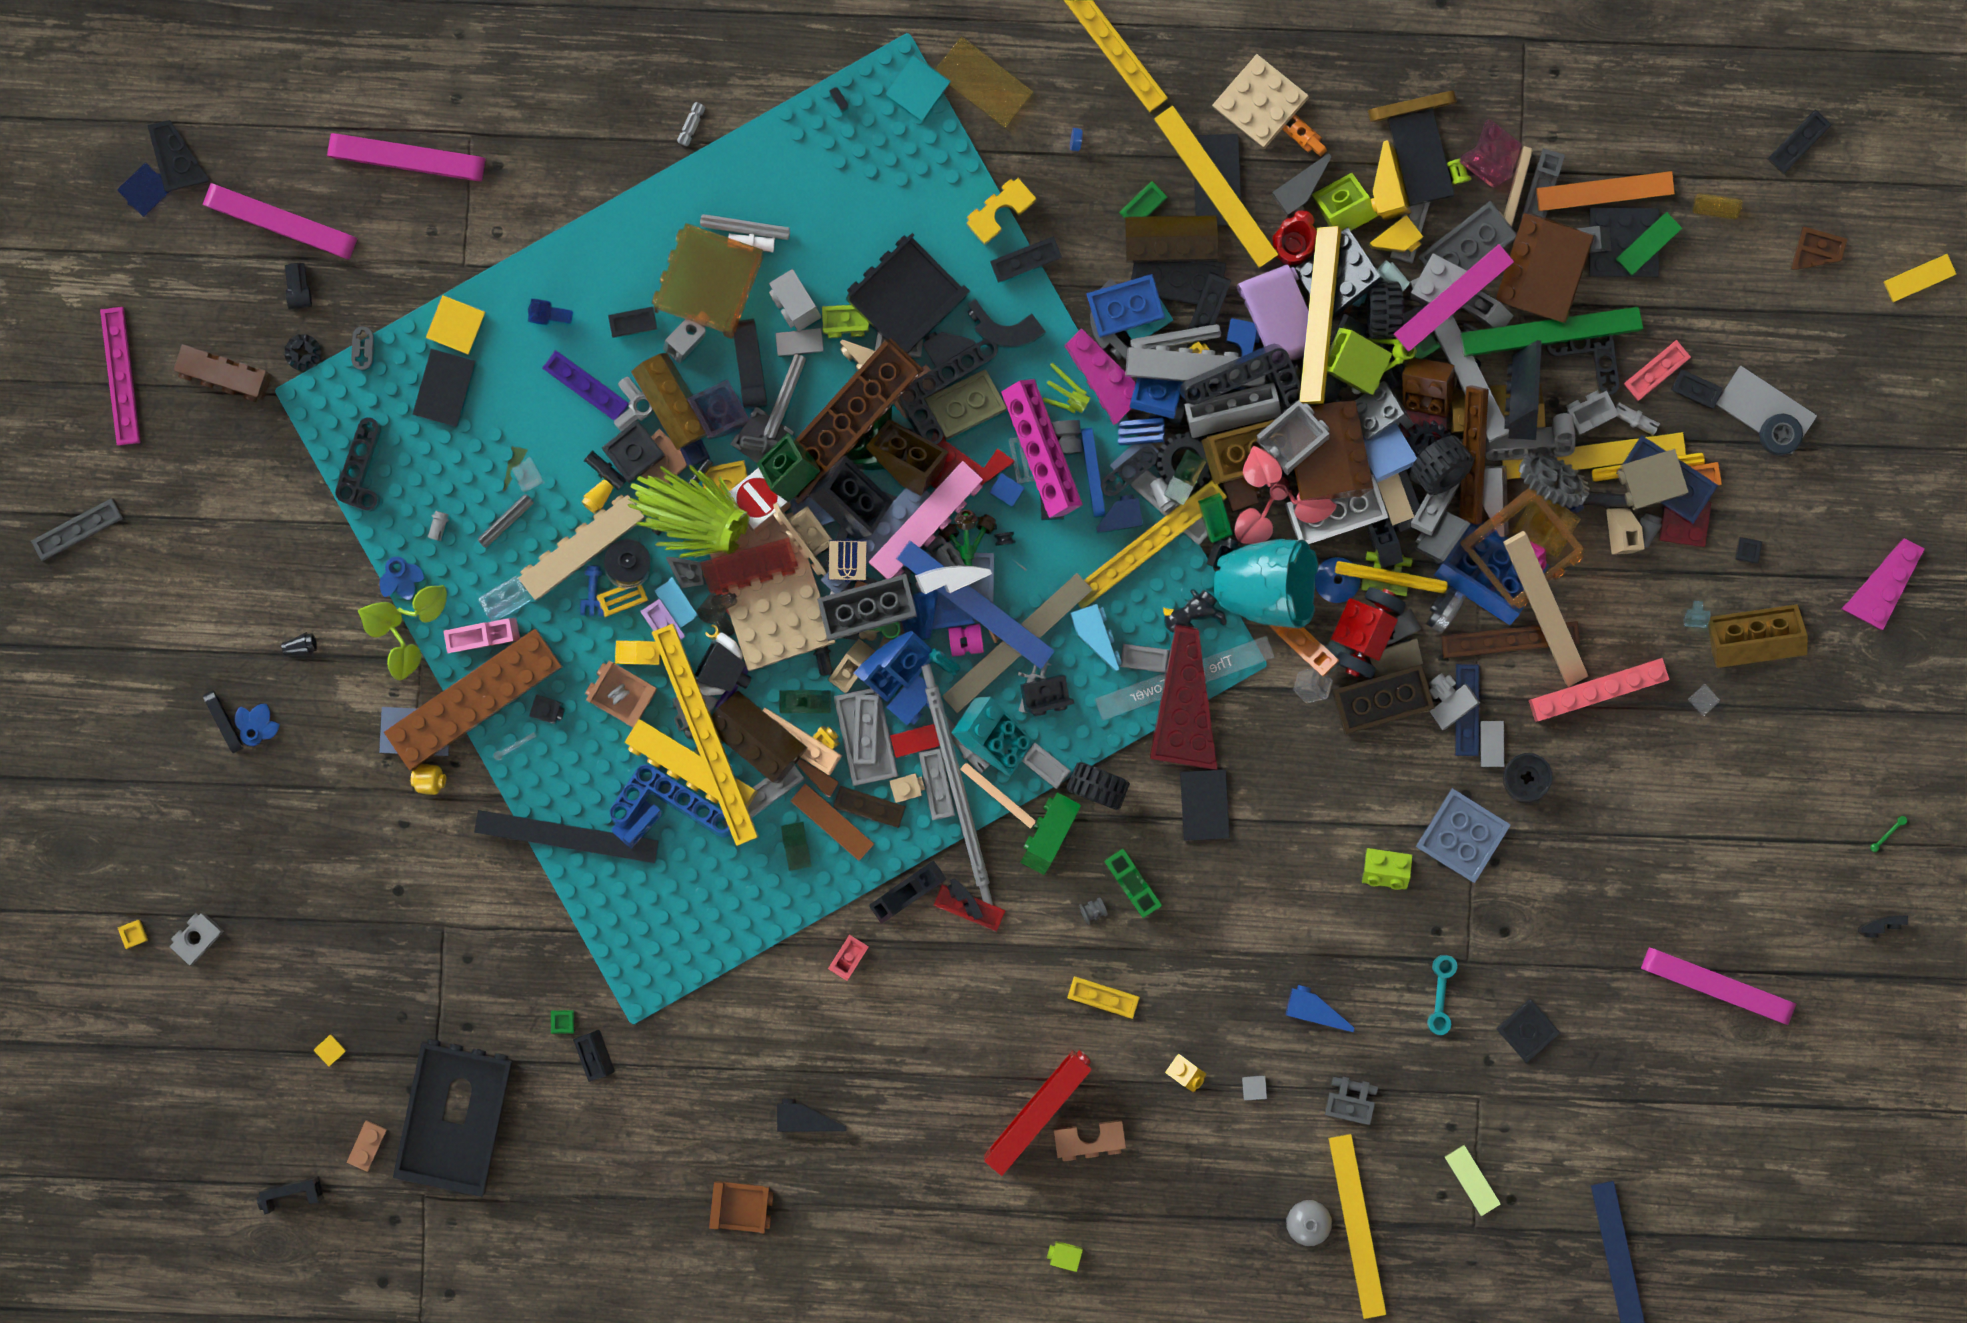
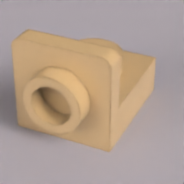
M916 773L889 781L896 803L922 796L921 791L925 790L922 777L917 778Z

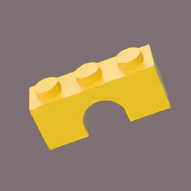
M1019 178L1015 181L1010 179L1001 187L1003 191L998 196L995 194L991 195L984 202L986 206L982 210L975 209L967 217L969 220L966 223L967 227L984 246L1002 231V228L994 218L997 210L1002 207H1009L1019 216L1036 202L1035 196Z

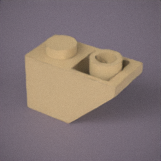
M1628 508L1607 509L1612 555L1630 554L1644 550L1642 526L1631 510Z

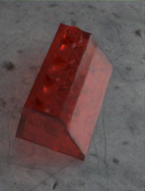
M789 537L700 562L711 594L716 593V596L727 594L729 589L738 587V590L749 588L752 586L751 583L760 580V583L770 582L774 580L773 576L782 574V577L796 574L795 570L800 569L793 542Z

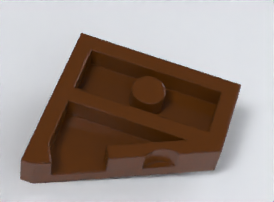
M1803 226L1790 270H1799L1842 261L1847 239Z

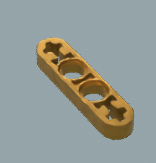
M1447 91L1368 110L1370 122H1377L1394 116L1456 103L1457 100L1454 91Z

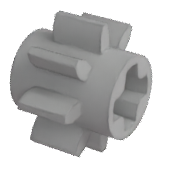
M1441 673L1428 683L1431 686L1429 691L1433 699L1439 697L1441 701H1444L1455 692L1452 686L1456 682L1451 675L1445 677Z

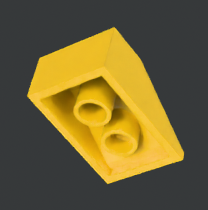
M1388 140L1383 142L1373 188L1374 198L1371 199L1374 212H1377V215H1380L1385 221L1411 213L1395 148Z

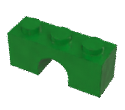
M1123 848L1104 860V863L1142 918L1162 906Z

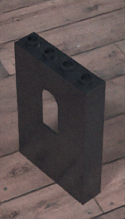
M428 1039L427 1042L421 1043L393 1178L483 1197L488 1182L513 1060H508L509 1056L505 1054L495 1053V1056L486 1055L485 1050L473 1048L472 1052L463 1050L464 1046L450 1043V1047L442 1046L441 1041ZM457 1078L466 1079L472 1088L464 1125L442 1121L449 1086Z

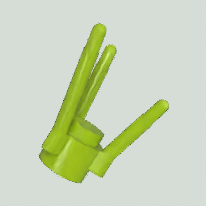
M1368 338L1369 341L1374 343L1395 345L1392 350L1395 360L1389 363L1385 371L1397 364L1403 363L1405 360L1413 358L1417 353L1415 347L1408 352L1398 339Z
M1050 363L1055 372L1077 392L1073 391L1070 393L1052 381H1048L1047 384L1069 398L1067 403L1070 405L1043 398V402L1069 410L1072 413L1076 411L1082 413L1090 400V397L1086 396L1087 392L1073 382L1054 363Z

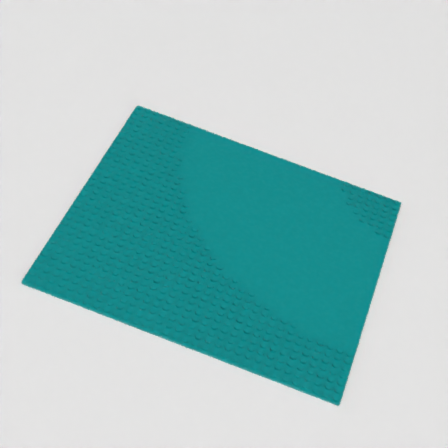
M909 33L891 41L442 294L486 312L469 355L426 338L442 295L373 333L374 356L373 364L369 369L359 370L354 367L351 360L352 346L276 388V395L379 578L386 573L385 566L387 561L396 556L402 557L408 564L417 565L422 570L424 580L414 582L415 593L411 600L402 598L396 591L389 595L396 608L414 612L416 610H414L412 603L417 592L428 586L444 585L446 587L447 600L442 613L433 621L425 623L419 619V615L410 616L402 614V619L443 691L516 642L447 653L444 637L445 630L517 618L520 638L535 628L538 629L563 665V668L467 732L513 816L612 832L615 824L611 819L610 809L637 768L646 764L659 770L722 810L719 801L716 804L705 797L707 793L703 790L694 791L686 786L687 780L682 777L677 780L667 774L668 769L660 765L657 768L647 762L649 757L641 753L640 756H637L629 751V745L625 741L633 727L586 701L588 696L585 694L589 685L597 682L599 678L597 672L602 663L607 664L608 661L615 663L616 641L655 642L652 635L653 629L640 611L660 599L654 590L668 582L670 578L673 577L679 585L666 557L679 558L681 554L705 549L665 550L667 546H656L655 544L658 542H683L684 540L694 539L668 537L667 533L669 532L664 531L658 536L649 527L634 526L615 542L625 539L635 540L644 545L648 550L650 569L647 575L640 581L648 601L608 617L598 615L599 607H595L594 616H589L590 607H586L585 616L580 615L581 599H588L589 575H584L587 565L601 566L603 575L598 576L597 595L625 585L612 580L605 570L604 558L610 546L537 601L534 600L518 579L522 576L520 572L530 564L535 566L540 562L538 558L548 550L552 553L558 548L557 543L566 536L569 539L577 534L575 530L585 522L589 525L595 520L593 517L595 514L589 511L581 502L584 499L583 496L602 482L604 478L601 479L598 476L599 473L584 462V459L594 450L604 461L613 464L602 447L622 432L616 427L614 420L542 369L555 350L629 403V398L618 386V383L625 377H629L642 392L631 371L642 362L660 353H666L663 350L664 343L672 332L688 316L695 319L701 311L704 312L711 319V322L705 327L706 334L703 340L681 364L676 362L671 356L670 358L714 431L701 438L710 456L709 460L713 462L712 466L744 460L747 475L749 476L758 469L757 463L731 446V442L736 435H739L755 409H744L732 321L755 319L768 406L758 408L771 416L794 355L778 357L776 333L797 331L795 326L790 328L781 313V310L784 308L778 309L769 293L772 290L769 283L793 269L822 317V306L851 305L846 300L849 294L847 289L855 281L860 283L865 278L863 274L871 266L876 268L881 263L879 259L888 250L892 253L897 248L896 242L902 236L908 237L913 233L915 235L913 239L961 287L965 285L970 290L969 295L929 334L935 331L937 334L945 332L973 339L976 344L984 340L974 330L980 324L979 320L974 322L967 313L970 310L968 303L974 299L977 300L989 318L999 325L1012 326L1033 314L1046 331L1039 339L1023 347L1004 348L997 346L998 352L991 361L946 386L944 389L986 369L1003 402L1004 398L1001 393L1003 390L1020 380L1035 379L1042 399L1047 398L1070 405L1067 403L1069 399L1067 396L1047 384L1048 381H1052L1070 393L1073 391L1077 392L1050 366V363H1054L1073 382L1087 392L1086 396L1090 397V400L1082 413L1078 411L1072 413L1069 410L1043 402L1051 422L1080 420V429L1092 427L1100 482L1113 471L1110 465L1132 446L1119 445L1118 423L1112 424L1106 409L1102 408L1096 393L1086 382L1088 380L1085 375L1078 369L1064 346L1078 332V329L1043 267L1041 266L998 283L990 261L1030 246L1009 207H1002L995 213V221L1002 228V231L985 246L967 227L966 223L969 221L967 217L975 209L982 210L986 206L984 202L993 194L998 196L1000 191L945 94H942L923 121L886 95L913 55L927 63ZM834 87H838L848 103L849 108L841 113L829 93V90ZM705 214L789 227L790 237L789 240L775 238L773 253L757 250L748 252L747 249L728 248L729 233L749 236V234L701 227L700 220L701 216ZM654 307L658 330L612 338L608 315ZM822 318L802 329H822L824 352L801 354V356L806 358V362L781 422L783 426H786L795 433V439L858 371L856 369L858 363L854 359L849 361L842 354L840 341L845 340L875 351L877 331L870 324L869 332H864L865 336L851 337V333H844L841 338H828V334H823ZM687 332L689 335H694L693 332ZM370 336L361 340V347H365V339H369ZM923 345L921 357H911L921 367L927 365L930 370L936 368ZM981 346L982 354L991 356L992 349L990 346ZM431 349L476 361L457 427L412 415ZM361 350V357L356 359L361 366H364V362H368V358L364 356V350ZM968 356L962 357V365L967 368L972 367V359ZM942 369L944 378L951 379L953 377L951 369ZM646 400L640 401L637 405V409L640 412H646L650 407L649 402ZM893 404L892 421L905 428L914 429L908 418L905 419ZM1008 409L946 440L981 467H985L997 449L1015 461L1010 467H1007L999 475L982 485V489L974 497L972 495L968 496L964 500L967 505L962 510H971L977 517L987 514L995 518L997 530H994L991 535L984 534L976 553H994L993 604L1019 624H1022L1076 573L1083 580L1165 517L1130 485L1113 497L1106 496L1102 492L1105 515L1094 517L1082 443V453L1067 454L1064 457L1083 505L1066 514L1063 520H1041L1040 492L1037 489L1035 479L1029 468ZM921 410L915 411V419L919 422L925 421V413ZM654 411L642 421L638 419L650 436L660 429L669 438ZM1125 414L1120 421H1129ZM367 417L373 418L381 425V433L362 488L377 493L380 498L379 507L371 512L339 501L335 494L358 424ZM372 422L369 426L365 425L364 429L367 430L366 438L362 435L360 439H364L371 443L372 439L367 438L370 431L374 432L375 430ZM933 430L926 432V437L929 441L932 440ZM1080 433V434L1078 435V438H1080L1081 441H1082V436H1081V433ZM1125 435V438L1139 437L1138 435ZM360 444L356 450L358 456H364L368 448L366 444ZM702 463L693 467L697 470ZM613 464L612 467H613L619 474H621L620 471H619V470L616 468V466ZM357 465L352 466L349 469L350 477L355 478L359 476L360 468ZM1155 465L1148 469L1157 479L1161 478ZM687 466L678 477L688 483L694 473ZM886 469L864 470L863 472L882 491L898 497L906 489ZM1001 473L1025 488L1013 506L989 494ZM1115 473L1114 476L1117 479L1113 482L1106 481L1107 486L1105 490H1112L1114 492L1116 491L1115 485L1121 482L1122 486L1125 483ZM637 479L634 482H632L644 488H650L646 484L638 481ZM627 481L619 491L614 487L603 508L606 511L613 506L611 502L620 495L624 497L629 495L631 498L638 500L639 497L635 495L637 490L632 489L631 484ZM931 485L927 488L930 494L936 490ZM345 487L342 490L341 495L343 499L351 498L352 489ZM370 494L366 495L363 498L364 506L370 507L373 505L374 497ZM523 495H528L534 503L488 547H483L479 543L478 538ZM1133 495L1134 499L1139 498L1143 526L1097 533L1096 528L1114 503L1120 501V496ZM790 507L788 510H786L784 513H785V514L792 513L791 507ZM435 511L448 514L449 522H446L442 541L427 537L434 518L431 516L435 514ZM956 511L949 517L952 520L951 524H957L955 522V517L958 514ZM644 515L646 518L656 519V518H653V517ZM837 521L823 526L833 541H835L841 527ZM976 525L973 529L969 530L970 545H973L980 532ZM957 527L960 533L956 539L961 546H964V530ZM939 528L933 534L935 537L939 536ZM1014 532L1012 538L1016 543L1002 546L995 545L997 538H994V534ZM1184 532L1087 606L1097 604L1098 608L1103 607L1107 618L1103 623L1106 630H1111L1114 643H1111L1113 652L1118 651L1120 659L1122 658L1123 644L1169 650V660L1174 633L1170 632L1165 626L1163 607L1168 609L1184 607L1193 597L1190 592L1191 589L1196 590L1199 594L1204 589L1216 598L1214 593L1215 571L1213 567L1207 565L1208 558L1201 546L1196 544ZM848 534L846 541H857L850 534ZM949 541V542L951 543V545L953 546V548L956 549V547H955V545L953 544V542H952V541ZM845 542L846 553L851 548V542ZM844 546L838 558V561L844 555ZM829 551L816 555L824 566L829 556ZM710 554L699 557L680 558L701 562L704 585L681 588L699 617L681 628L685 635L681 642L694 674L712 641L705 632L709 635H714L716 629L711 626L712 624L716 625L721 633H725L736 641L740 648L731 617L720 606L724 596ZM809 557L808 560L811 566V564H813V561ZM869 563L866 565L867 577L877 581L886 580ZM395 564L393 570L400 572L401 565ZM811 566L820 596L830 595L831 590L821 581L824 576L822 574L818 576ZM911 573L909 582L912 583V593L916 594L919 593L916 585L917 580L915 574ZM852 580L849 583L850 588L855 587L857 580ZM634 586L632 588L626 589L624 591L604 598L605 602H608L625 594L638 590L637 586ZM639 594L608 606V610L641 598V595ZM1219 601L1216 602L1214 607L1225 613L1226 625H1221L1214 618L1192 620L1190 622L1194 625V628L1199 630L1208 700L1262 670L1267 665L1240 615L1224 609L1220 606ZM1078 604L1039 638L1055 651L1048 659V663L1051 666H1047L1045 677L1065 675L1069 698L1074 699V704L1067 705L1068 709L1062 711L1047 710V714L1041 716H1033L1031 713L1019 711L1022 700L1020 684L1026 683L1027 677L1018 675V672L1031 675L1034 664L1023 655L1018 657L975 697H992L1034 743L1068 768L1070 773L1062 782L1071 778L1076 763L1083 762L1092 766L1155 730L1164 681H1160L1165 679L1166 675L1164 672L1120 667L1121 665H1118V671H1114L1077 636L1070 613L1081 610ZM974 622V624H980L984 653L971 654L967 651L965 655L952 657L948 628L934 629L931 632V638L922 640L931 649L937 648L960 665V670L957 671V674L952 675L931 660L928 663L931 666L935 685L939 687L944 712L955 726L973 700L957 713L942 696L1003 641L998 639L997 643H994L989 630L979 622ZM962 625L961 627L966 629L967 625ZM879 631L876 632V638L872 641L866 638L860 640L877 651L884 636ZM967 637L960 638V643L966 644ZM838 638L835 639L836 643L828 645V649L831 650L829 656L832 673L857 640ZM814 650L748 672L747 675L752 677L749 686L746 689L739 686L736 691L739 690L762 710L768 708L810 736L816 734L821 726L831 727L837 733V740L840 744L833 750L841 754L842 757L831 775H829L839 781L830 798L816 786L796 762L795 766L805 779L752 818L759 837L739 846H736L732 834L723 838L717 836L651 793L646 801L651 806L653 804L661 810L662 816L642 838L659 840L655 863L528 842L631 1024H636L964 838L947 770L946 775L955 816L932 820L919 753L940 749V746L896 758L891 741L898 776L853 786L834 696L845 693L828 680L831 675L820 676L816 656H813ZM1231 655L1230 657H1228L1231 666H1229L1227 658L1223 659V657ZM662 657L661 665L617 664L658 688L640 720H643L700 755L694 738L688 739L684 730L679 731L674 718L679 713L673 707V698L677 697ZM1220 658H1222V661H1223V663H1224L1225 668L1223 667V664H1222V663H1219V667H1220V670H1219L1217 664H1218V662H1221V659H1220ZM1212 664L1217 667V671L1214 673L1211 671H1215V668L1210 670V665ZM1037 667L1035 674L1040 675L1042 669ZM922 671L919 675L924 679ZM858 678L846 694L871 688ZM903 685L899 687L888 702L881 698L889 736L934 724L931 709L926 705L920 710V713L923 715L914 725L911 722L906 725L886 708L903 689ZM1155 685H1160V686H1161V688H1162L1161 692H1159V691H1160V687H1159V686H1156V688H1155L1156 691L1159 692V693H1156V692H1155V690H1154ZM1147 688L1150 690V692L1148 691V693H1149V696H1148V697H1147V695H1146V694H1147ZM1141 691L1144 697L1142 698V695L1137 697L1136 693ZM536 694L563 703L562 708H565L561 721L557 720L556 724H552L529 716ZM722 695L711 696L719 700ZM717 707L713 708L712 712L710 713L711 716L716 711ZM681 718L678 719L680 728L684 727ZM721 740L737 779L753 788L767 778ZM953 744L959 769H961L965 763H968L973 769H975L979 773V771L970 763L968 759L965 760L962 757L963 754ZM1022 761L1011 776H1007L992 765L981 773L985 779L1017 806H1021L1053 788L1051 784ZM960 770L976 831L1010 812ZM644 773L641 776V780L644 782L649 781L652 778V773ZM916 773L917 778L922 777L925 790L921 791L922 796L897 803L906 806L899 828L834 808L874 843L860 861L790 801L805 783L832 807H834L840 786L894 803L896 802L889 781ZM663 785L660 788V792L663 794L670 792L671 785ZM633 791L629 794L628 799L636 800L639 798L640 793ZM684 796L679 800V804L682 806L688 805L691 798ZM703 808L698 812V816L705 818L709 815L710 810ZM620 810L616 813L615 818L621 819L627 812ZM722 821L717 824L718 829H726Z

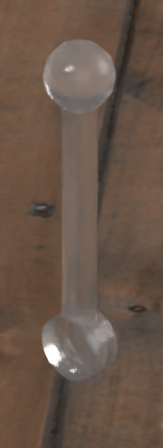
M536 734L528 735L501 752L496 751L493 754L494 759L500 760L506 753L535 738Z

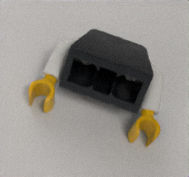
M712 624L711 626L716 629L714 635H709L705 632L712 641L694 674L702 694L706 696L722 695L725 691L731 692L735 684L746 689L752 677L742 672L746 663L742 661L743 654L736 641L725 633H721L720 629Z

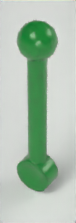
M1904 816L1898 817L1897 823L1877 843L1871 845V851L1877 852L1879 846L1901 825L1907 823V818Z

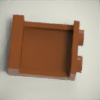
M715 1181L709 1228L752 1231L764 1234L765 1229H770L771 1215H767V1208L772 1206L773 1192H769L770 1186Z

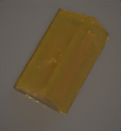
M1698 193L1694 196L1692 211L1696 214L1737 219L1743 201L1742 199Z

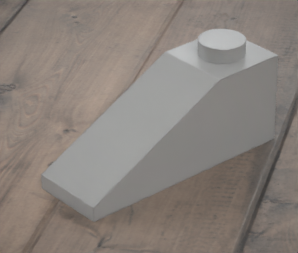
M1485 466L1483 506L1500 537L1509 534L1506 466Z

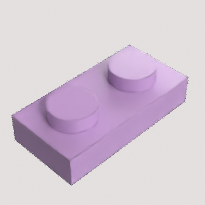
M660 599L640 611L653 631L673 623L680 639L685 638V635Z

